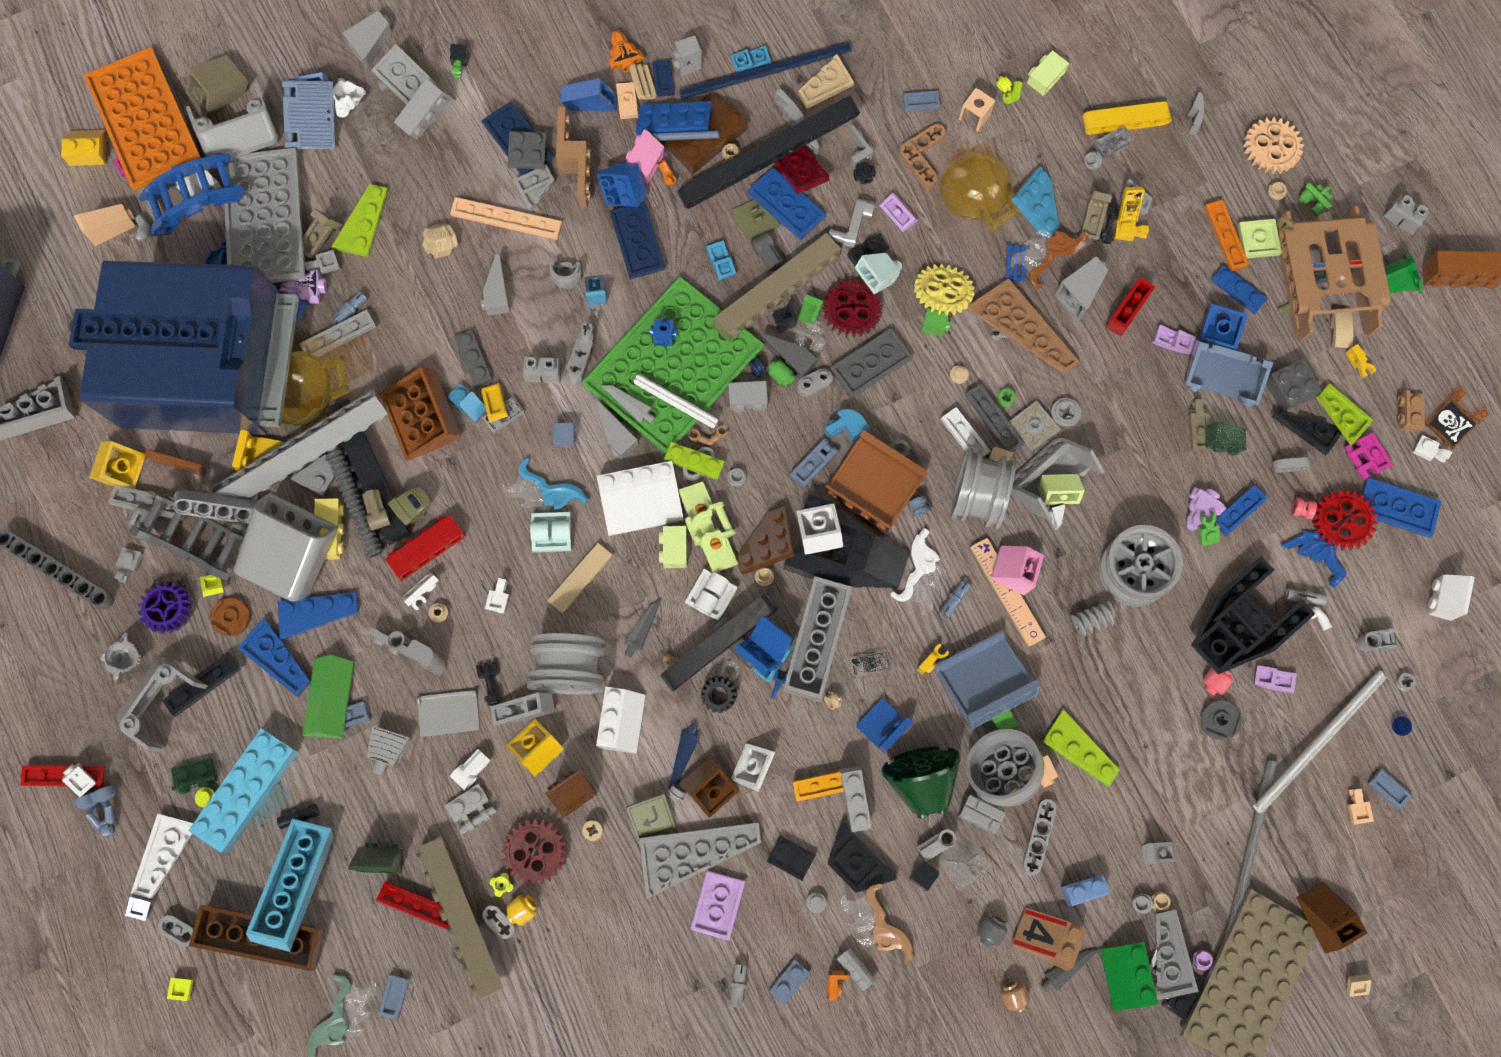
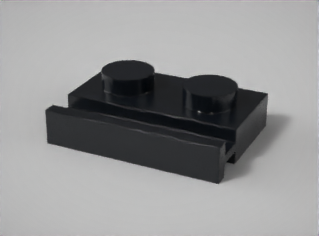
M780 836L767 862L803 881L816 855Z

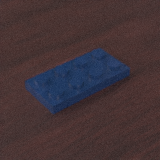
M512 101L481 120L507 158L510 131L534 132ZM547 148L545 164L553 159ZM515 168L521 176L535 170Z
M645 201L641 202L638 207L626 206L609 211L629 279L664 271L665 265Z

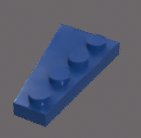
M357 593L311 597L299 601H278L280 640L289 639L291 636L300 635L310 629L319 628L329 622L338 621L359 613Z
M265 618L258 623L238 646L241 652L295 696L299 697L311 683Z

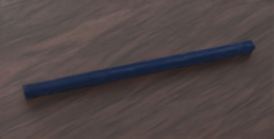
M848 42L753 70L736 73V75L719 78V80L715 79L704 82V84L679 90L681 100L682 98L684 100L686 96L691 98L695 97V95L697 96V94L699 96V93L701 95V92L702 94L705 91L710 93V91L712 92L714 89L716 91V88L718 90L722 86L727 88L730 85L731 87L733 83L734 85L737 82L742 84V81L743 83L746 80L748 82V79L750 81L754 77L759 79L761 76L763 78V75L765 77V74L766 76L769 73L774 75L778 71L780 73V70L781 72L782 70L784 72V69L786 71V68L787 70L790 67L795 69V66L799 68L801 64L802 66L805 63L810 65L814 61L816 63V60L817 62L818 60L820 62V59L822 61V58L823 60L826 57L831 59V56L833 58L836 54L839 56V54L841 55L842 53L843 55L847 51L850 53L851 46Z

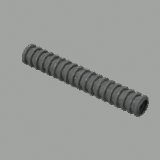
M331 451L326 455V459H329L328 464L331 465L330 468L333 470V475L336 476L335 480L338 481L339 490L343 492L341 495L345 497L344 502L347 503L348 512L352 514L350 517L354 519L353 524L356 525L357 534L361 536L359 539L363 541L364 551L368 553L366 556L368 558L376 557L382 554L384 550L380 548L381 543H378L379 538L376 537V532L370 529L366 516L367 510H364L365 505L362 504L361 495L357 493L359 490L355 488L356 483H353L354 478L351 477L350 468L346 466L347 461H344L343 451Z

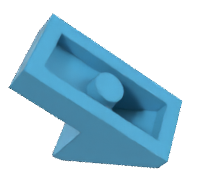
M461 384L447 396L448 400L474 423L486 412L485 405L479 398Z

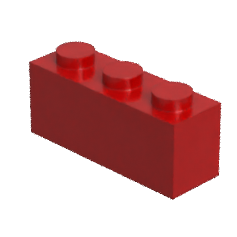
M1139 277L1106 325V328L1122 337L1156 286Z

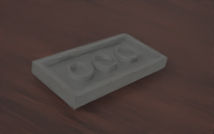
M891 328L830 367V371L852 399L911 361L913 357Z

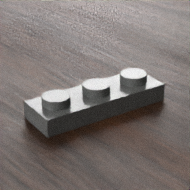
M472 330L454 336L474 387L477 388L492 382Z

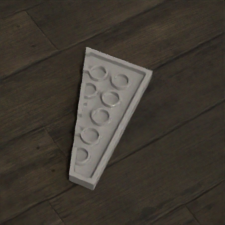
M759 823L639 838L646 900L760 844Z

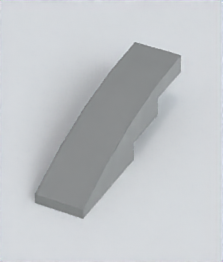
M780 88L775 93V102L783 109L782 118L792 127L805 120V117L795 103ZM817 140L805 145L814 157L818 156L819 145Z

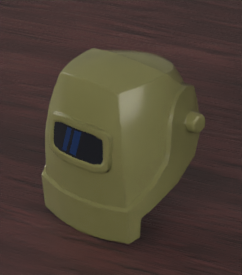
M416 486L402 490L388 504L404 525H408L425 517L424 514L427 512L431 502L427 494L420 487Z

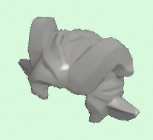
M124 632L120 640L111 643L108 649L100 656L101 661L105 662L107 671L113 674L114 681L119 679L120 674L130 671L142 661L141 654H139L137 648L128 641L127 632Z

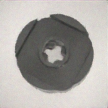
M1228 701L1212 702L1202 711L1201 728L1213 739L1227 740L1239 732L1242 725L1241 715L1239 716L1235 705ZM1222 715L1226 723L1219 725L1216 719Z

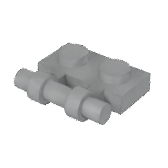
M477 784L445 805L454 823L460 820L464 821L465 824L458 828L462 835L467 831L471 832L475 829L476 825L484 820L485 822L491 819L490 816L496 813L493 806L488 809L484 808L483 805L490 800L480 784ZM478 809L480 814L470 820L468 815Z

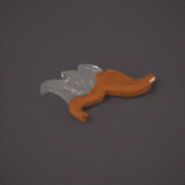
M1039 230L1035 234L1040 235L1041 238L1024 242V245H1029V249L1014 254L1010 260L1011 268L1015 264L1024 266L1029 273L1030 282L1039 289L1042 287L1037 280L1039 274L1053 264L1054 257L1069 256L1079 251L1086 244L1084 242L1089 235L1088 233L1082 231L1079 238L1072 239L1060 231H1055V236L1053 237L1050 232Z

